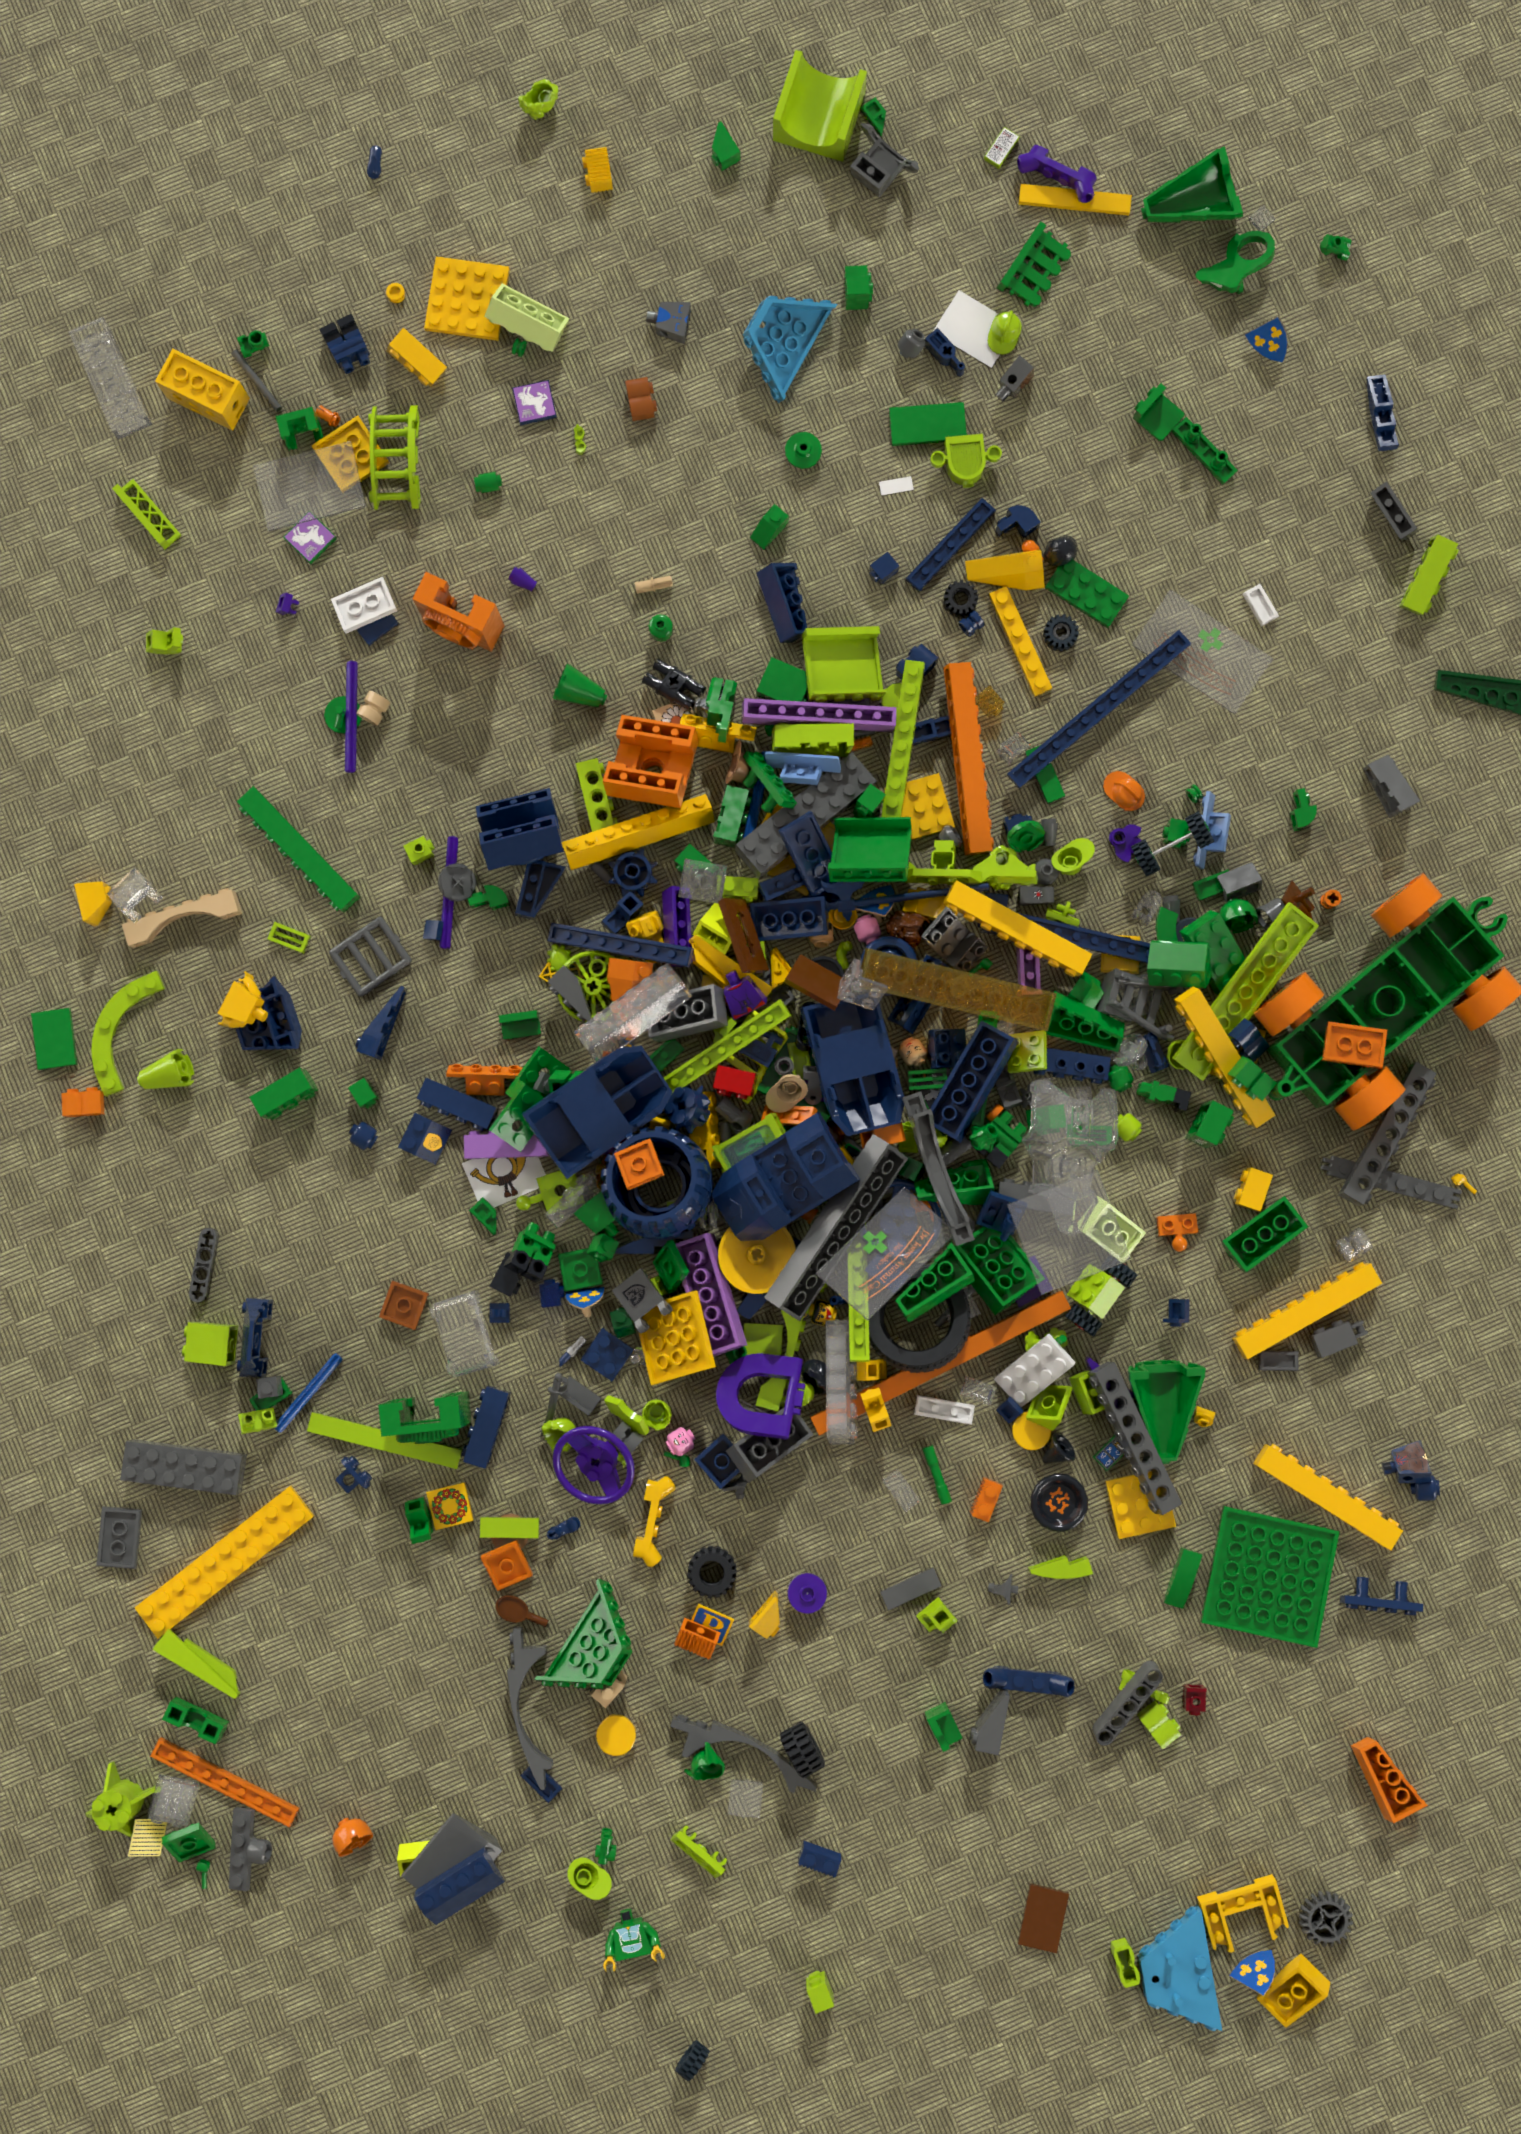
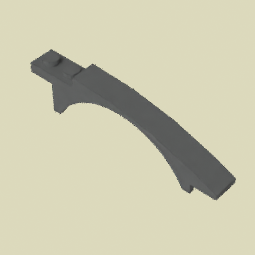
M921 1092L903 1097L902 1101L914 1133L913 1136L955 1245L958 1246L975 1240L969 1224V1217L954 1190L940 1151L932 1110H927Z
M515 1627L513 1632L510 1633V1645H514V1652L511 1653V1665H515V1667H509L507 1670L511 1708L519 1740L532 1774L540 1790H545L547 1786L546 1769H552L553 1759L541 1752L525 1732L520 1717L519 1696L528 1670L540 1657L546 1654L547 1645L524 1646L523 1627Z
M678 1714V1716L673 1715L670 1727L688 1732L682 1751L683 1757L687 1758L698 1749L704 1747L705 1742L709 1744L721 1741L746 1743L766 1753L777 1764L786 1780L789 1792L795 1793L796 1786L816 1792L817 1784L809 1776L803 1779L798 1775L791 1761L775 1749L745 1732L715 1720L712 1721L711 1727H708L706 1722L700 1720L693 1722L689 1720V1717Z

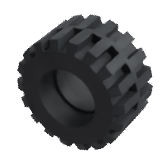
M719 1546L703 1547L700 1551L696 1552L689 1562L687 1572L690 1586L692 1585L693 1590L700 1593L699 1595L702 1597L708 1596L707 1598H718L722 1594L725 1595L733 1587L737 1574L736 1562H734L733 1556L726 1549L723 1550ZM716 1561L722 1565L724 1575L720 1581L710 1583L702 1578L701 1567L705 1562Z
M799 1722L780 1733L782 1745L799 1776L804 1779L825 1767L822 1753L810 1730L803 1722Z

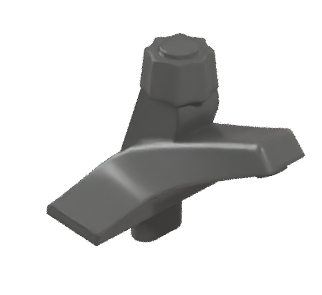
M741 1474L739 1479L723 1486L722 1490L724 1492L736 1490V1498L743 1499L745 1496L744 1490L748 1482Z
M1010 1574L1008 1580L1003 1584L989 1583L988 1591L1005 1597L1008 1605L1011 1604V1593L1018 1594V1586L1012 1585L1013 1574Z

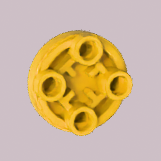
M1025 1411L1014 1420L1012 1435L1016 1443L1022 1448L1038 1450L1048 1443L1051 1437V1430L1027 1420L1028 1411Z
M611 1714L600 1723L597 1729V1743L602 1751L608 1755H623L635 1743L636 1728L627 1717Z

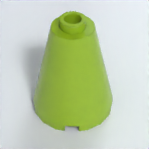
M173 1050L141 1070L137 1077L138 1084L144 1089L190 1086L194 1082V1080H191V1076L194 1075L192 1062L187 1054L183 1055L181 1053L184 1050Z

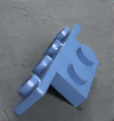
M766 751L765 753L768 765L772 768L782 769L780 779L783 783L818 785L822 772H841L838 756Z
M1206 791V796L1203 797L1202 807L1204 810L1201 816L1206 822L1214 842L1202 849L1198 846L1197 852L1194 854V863L1199 869H1204L1207 851L1226 852L1231 815L1229 813L1213 812L1215 795L1211 791Z

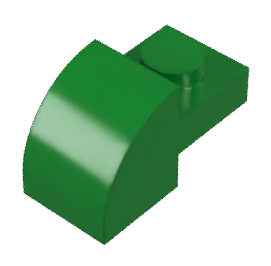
M1305 788L1297 789L1293 793L1296 809L1290 812L1294 831L1305 828L1314 820L1317 813V805L1309 806L1310 796L1306 793Z
M485 885L486 893L477 892L472 894L471 898H468L472 909L489 904L492 910L511 905L504 891L494 885Z

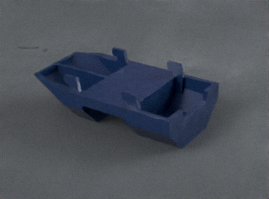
M876 990L842 998L835 1011L821 1003L802 1007L800 1011L816 1064L824 1103L832 1120L847 1136L900 1123L904 1108L902 1101L904 1094Z
M642 1045L618 1048L599 1059L582 1073L524 1111L522 1116L563 1176L568 1179L611 1149L618 1141L621 1142L625 1139L628 1133L635 1132L661 1114L673 1092L646 1051H644Z
M820 1112L812 1115L769 1144L742 1159L726 1170L720 1177L712 1191L713 1200L734 1235L740 1241L766 1239L861 1180L831 1135L830 1128Z

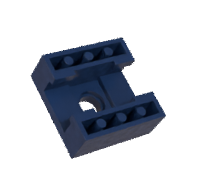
M550 788L476 806L477 819L482 831L479 833L480 845L488 871L509 865H525L538 861L545 856L564 852L557 811Z

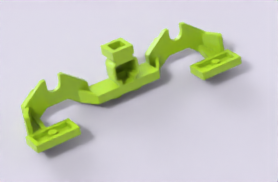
M935 840V850L931 854L933 869L916 868L909 862L907 881H904L905 883L947 884L952 886L956 880L963 884H983L991 878H997L998 883L1030 885L1038 883V876L1035 870L1036 864H1031L1028 867L1013 854H1009L1008 862L1005 865H999L996 862L997 854H992L973 867V870L955 869L956 846L954 841Z

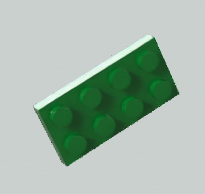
M1074 560L1066 565L1058 566L1045 586V589L1106 628H1109L1129 597L1128 594Z

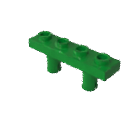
M1185 417L1171 432L1224 485L1238 470L1228 460L1227 452L1219 451L1201 432V425L1193 424Z
M746 751L743 758L751 767V771L743 780V784L753 789L760 779L770 792L768 799L761 806L762 809L767 813H772L777 804L781 807L793 809L797 804L792 797L793 794L785 788L783 781L775 775L774 769L766 763L764 756L759 752Z

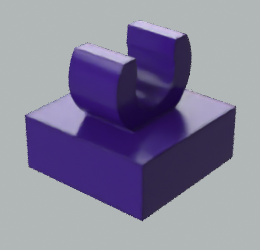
M287 592L281 594L276 613L281 615L287 613L290 615L296 614L297 612L291 609V604L299 605V601L292 600L293 595Z

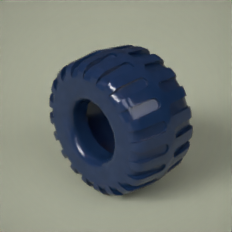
M656 1126L655 1129L643 1127L640 1128V1133H628L625 1136L627 1139L624 1142L620 1143L618 1141L613 1146L615 1151L612 1155L608 1154L604 1161L606 1168L601 1171V1179L603 1181L601 1191L613 1218L626 1230L648 1239L666 1240L669 1236L678 1237L683 1235L682 1231L685 1229H693L698 1218L702 1219L705 1216V1208L707 1204H711V1191L714 1188L711 1168L702 1149L689 1137L674 1129L668 1130L662 1126ZM650 1138L661 1166L672 1167L681 1176L682 1190L678 1199L670 1206L659 1209L646 1205L640 1197V1186L627 1190L614 1153Z

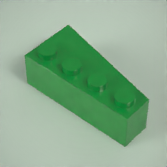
M951 1242L947 1249L934 1260L931 1266L925 1269L921 1276L895 1301L909 1323L974 1282L973 1273Z

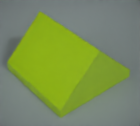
M1049 1385L1032 1399L1026 1416L1027 1420L1053 1431L1062 1420L1073 1388L1060 1385Z

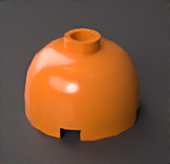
M345 1818L338 1823L339 1827L333 1834L332 1843L338 1856L344 1857L353 1853L352 1849L356 1847L360 1849L373 1838V1833L363 1820L357 1818L349 1820V1818Z

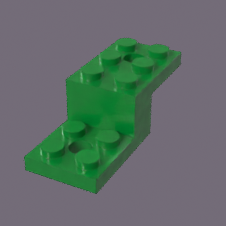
M538 1046L505 1093L511 1097V1100L489 1129L520 1152L533 1136V1132L523 1118L522 1113L547 1096L533 1089L539 1077V1071L546 1068L547 1074L551 1076L555 1070L570 1069L540 1046ZM519 1120L521 1123L520 1127L513 1130V1122Z

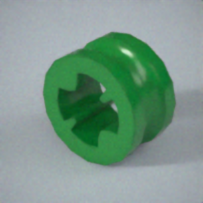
M516 338L512 347V354L515 355L517 353L518 357H522L527 347V341H521L520 338Z
M1195 784L1191 785V789L1187 788L1185 790L1188 798L1195 804L1198 802V799H1203L1204 797L1201 790Z

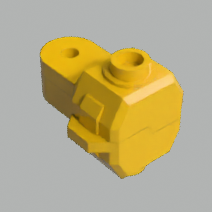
M657 911L641 914L626 923L630 937L664 943L661 936L664 927ZM646 960L649 963H656V961Z

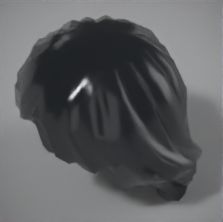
M1067 535L1051 539L1045 548L1044 561L1052 566L1068 564L1077 556V542L1074 538Z
M815 1359L806 1361L801 1369L803 1380L813 1386L815 1395L824 1394L830 1387V1373L827 1365L823 1361Z

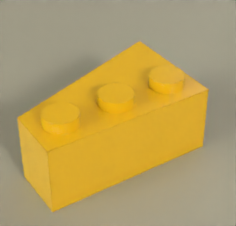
M404 327L390 342L386 350L409 372L414 373L425 386L429 385L432 387L447 368Z

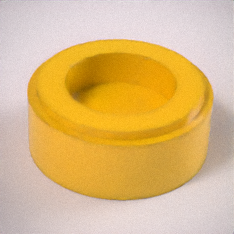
M392 283L387 287L386 295L388 300L392 303H400L404 300L405 290L401 284Z

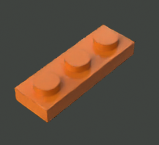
M765 1105L761 1121L768 1114L776 1113L783 1126L795 1127L816 1114L818 1110L815 1107L794 1106L786 1112L779 1113L770 1110Z

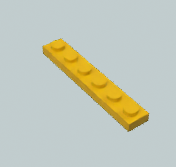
M1007 586L989 593L990 600L1034 697L1052 690L1051 683Z

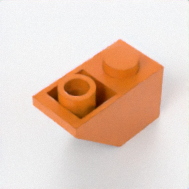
M902 1122L860 1133L862 1148L865 1147L873 1134L890 1145L906 1141Z

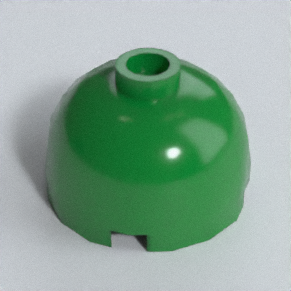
M1230 899L1219 911L1228 929L1233 930L1232 933L1249 930L1254 927L1253 923L1255 921L1256 923L1258 922L1254 906L1246 900Z

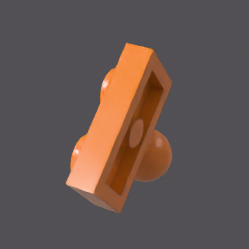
M1196 1213L1157 1217L1159 1237L1175 1235L1172 1241V1247L1175 1251L1182 1252L1187 1248V1240L1183 1235L1198 1233Z

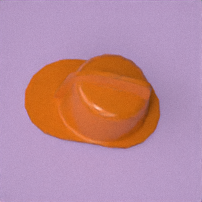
M1115 771L1105 778L1103 784L1104 791L1119 807L1126 811H1134L1142 806L1145 800L1144 789L1130 775L1125 772Z

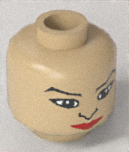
M910 1037L900 1044L899 1054L906 1065L918 1067L925 1062L924 1058L927 1055V1050L919 1039Z

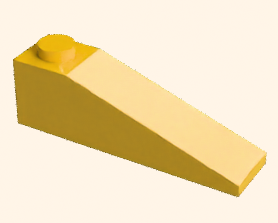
M1040 549L965 561L967 580L1003 587L1007 586L1008 588L1025 591L1045 588Z

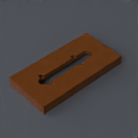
M730 898L719 900L718 904L741 972L765 973L769 971L746 900Z

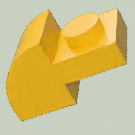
M883 1359L856 1362L858 1381L887 1379L886 1362Z

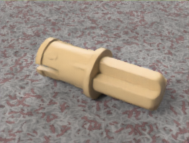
M671 576L656 579L651 577L650 580L635 582L637 594L649 591L656 592V590L673 586Z

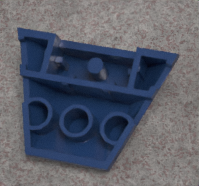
M273 976L263 988H259L261 998L264 1000L261 1009L268 1012L266 1020L261 1022L255 1019L253 1024L247 1023L244 1027L235 1028L242 1050L299 1049L302 1029L291 995L278 979Z

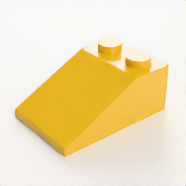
M1300 1954L1278 1973L1264 1997L1259 1994L1257 2000L1287 2028L1328 1997L1331 1982Z

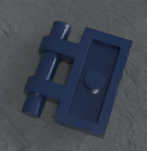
M768 1031L762 1035L768 1038L766 1044L756 1039L739 1052L769 1068L778 1050L772 1048L773 1043L775 1042L781 1046L784 1038L778 1036V1033L775 1031Z

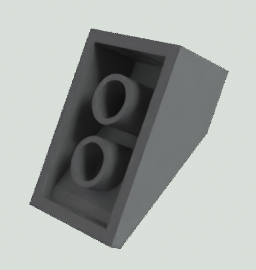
M1000 1689L976 1721L975 1728H971L969 1739L975 1751L999 1755L1010 1698L1007 1689Z

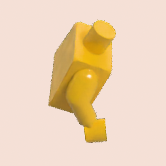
M244 971L245 977L243 979L239 978L240 982L234 981L218 1011V1014L223 1017L222 1022H218V1025L238 1028L244 1027L247 1023L253 1024L255 1019L261 1022L266 1020L268 1012L261 1009L264 1000L261 998V992L254 982L253 975Z

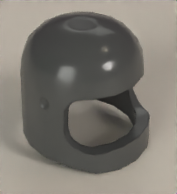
M1280 898L1273 899L1269 903L1255 909L1258 923L1265 930H1268L1271 925L1264 921L1261 910L1269 916L1273 923L1285 907Z

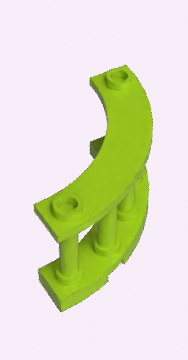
M410 405L409 413H406V415H378L377 406H373L372 413L368 414L372 491L369 492L370 503H373L374 510H378L380 501L408 500V502H411L412 509H419L421 503L419 475H415L416 464H418V446H415V438H418L420 426L418 405ZM406 422L408 424V427L404 429H378L379 423ZM377 437L407 438V447H404V449H377ZM405 456V458H408V468H405V470L377 471V457ZM406 478V480H409L410 490H407V492L379 493L378 479Z

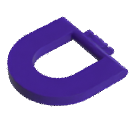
M757 1353L743 1356L731 1363L721 1375L716 1390L717 1405L725 1421L737 1431L745 1434L789 1439L793 1414L800 1415L801 1409L795 1407L802 1408L804 1391L798 1390H805L806 1386L804 1383H799L803 1359ZM756 1376L788 1379L789 1385L783 1415L752 1412L744 1409L738 1401V1393L743 1383Z

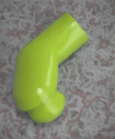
M850 941L841 942L836 951V958L842 969L850 967L846 957L847 952L852 950V943Z

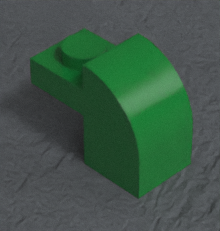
M424 1497L405 1502V1515L410 1525L412 1545L430 1540L431 1533H433V1525Z

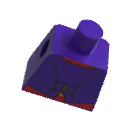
M736 970L726 975L730 984L724 988V995L733 1020L766 1005V996L749 975L740 979Z

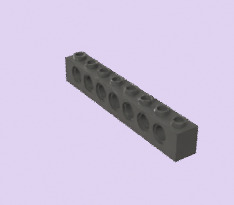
M1418 1062L1410 1065L1401 1081L1406 1090L1383 1113L1340 1190L1339 1196L1358 1207L1370 1201L1372 1197L1370 1192L1373 1187L1376 1188L1381 1181L1380 1174L1389 1167L1390 1156L1394 1155L1399 1149L1400 1145H1398V1142L1408 1133L1409 1129L1407 1126L1409 1122L1415 1120L1418 1114L1416 1110L1418 1106H1422L1427 1098L1425 1094L1428 1089L1430 1090L1436 1082L1434 1077L1437 1073ZM1413 1082L1419 1084V1091L1414 1089ZM1404 1098L1410 1101V1107L1404 1104ZM1395 1114L1401 1117V1123L1395 1120ZM1386 1131L1392 1133V1140L1386 1137ZM1377 1147L1383 1149V1156L1377 1153ZM1368 1163L1374 1166V1172L1368 1170ZM1359 1180H1363V1181H1364V1183H1365V1188H1364V1189H1362V1188L1359 1187V1185H1358V1181H1359Z
M1106 1362L1089 1371V1382L1098 1393V1401L1107 1412L1106 1418L1115 1429V1437L1124 1448L1123 1454L1132 1465L1131 1470L1140 1482L1139 1487L1149 1501L1148 1506L1150 1510L1155 1514L1164 1515L1182 1504L1116 1363ZM1108 1381L1110 1383L1109 1390L1106 1389V1383ZM1116 1399H1117L1118 1402H1119V1405H1118L1117 1408H1115V1406H1114V1402H1115ZM1124 1417H1126L1127 1424L1125 1426L1123 1425ZM1134 1434L1135 1442L1132 1444L1131 1437ZM1141 1452H1142L1143 1455H1144V1458H1143L1142 1461H1140V1458H1139ZM1149 1470L1152 1471V1477L1150 1479L1148 1478ZM1158 1488H1160L1159 1496L1156 1495V1491Z

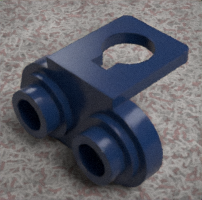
M354 1456L344 1457L341 1460L346 1470L336 1478V1481L346 1493L352 1491L358 1484L365 1489L371 1486V1475L366 1470L363 1472L359 1470L358 1465L360 1463ZM347 1474L354 1477V1483L350 1486L343 1482V1478Z

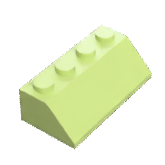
M503 283L491 297L484 316L490 322L505 327L507 331L516 333L526 341L534 342L542 349L551 352L557 346L570 319Z

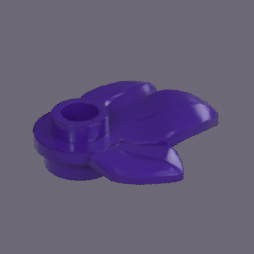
M1130 824L1123 829H1114L1109 835V841L1115 847L1116 856L1124 862H1129L1131 859V853H1133L1131 846L1141 841L1137 837L1141 832L1139 826ZM1115 836H1121L1122 840L1116 841Z

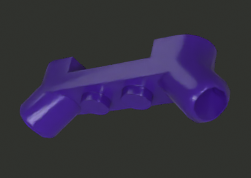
M1034 145L1029 153L1018 156L1017 165L1019 172L1022 174L1036 170L1045 177L1052 178L1061 185L1074 189L1079 202L1087 203L1093 199L1095 195L1093 185L1097 177L1089 169L1081 166L1077 172L1048 158L1049 150L1039 145Z

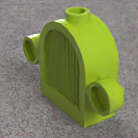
M983 434L945 437V454L941 451L933 452L930 463L935 468H940L946 464L950 479L959 485H963V488H970L981 478L986 461L998 462L1001 458L1002 450L1000 447L993 445L985 452Z

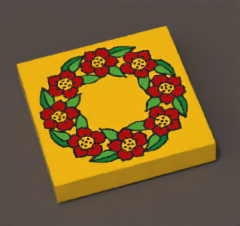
M465 1482L426 1492L435 1530L474 1520Z

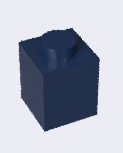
M886 552L870 565L869 575L874 582L878 581L882 585L899 571V565L889 552Z

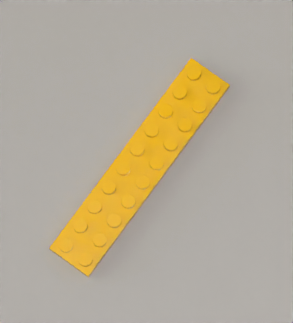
M292 1485L138 1604L135 1607L136 1611L156 1638H160L168 1629L173 1628L312 1519L314 1514Z

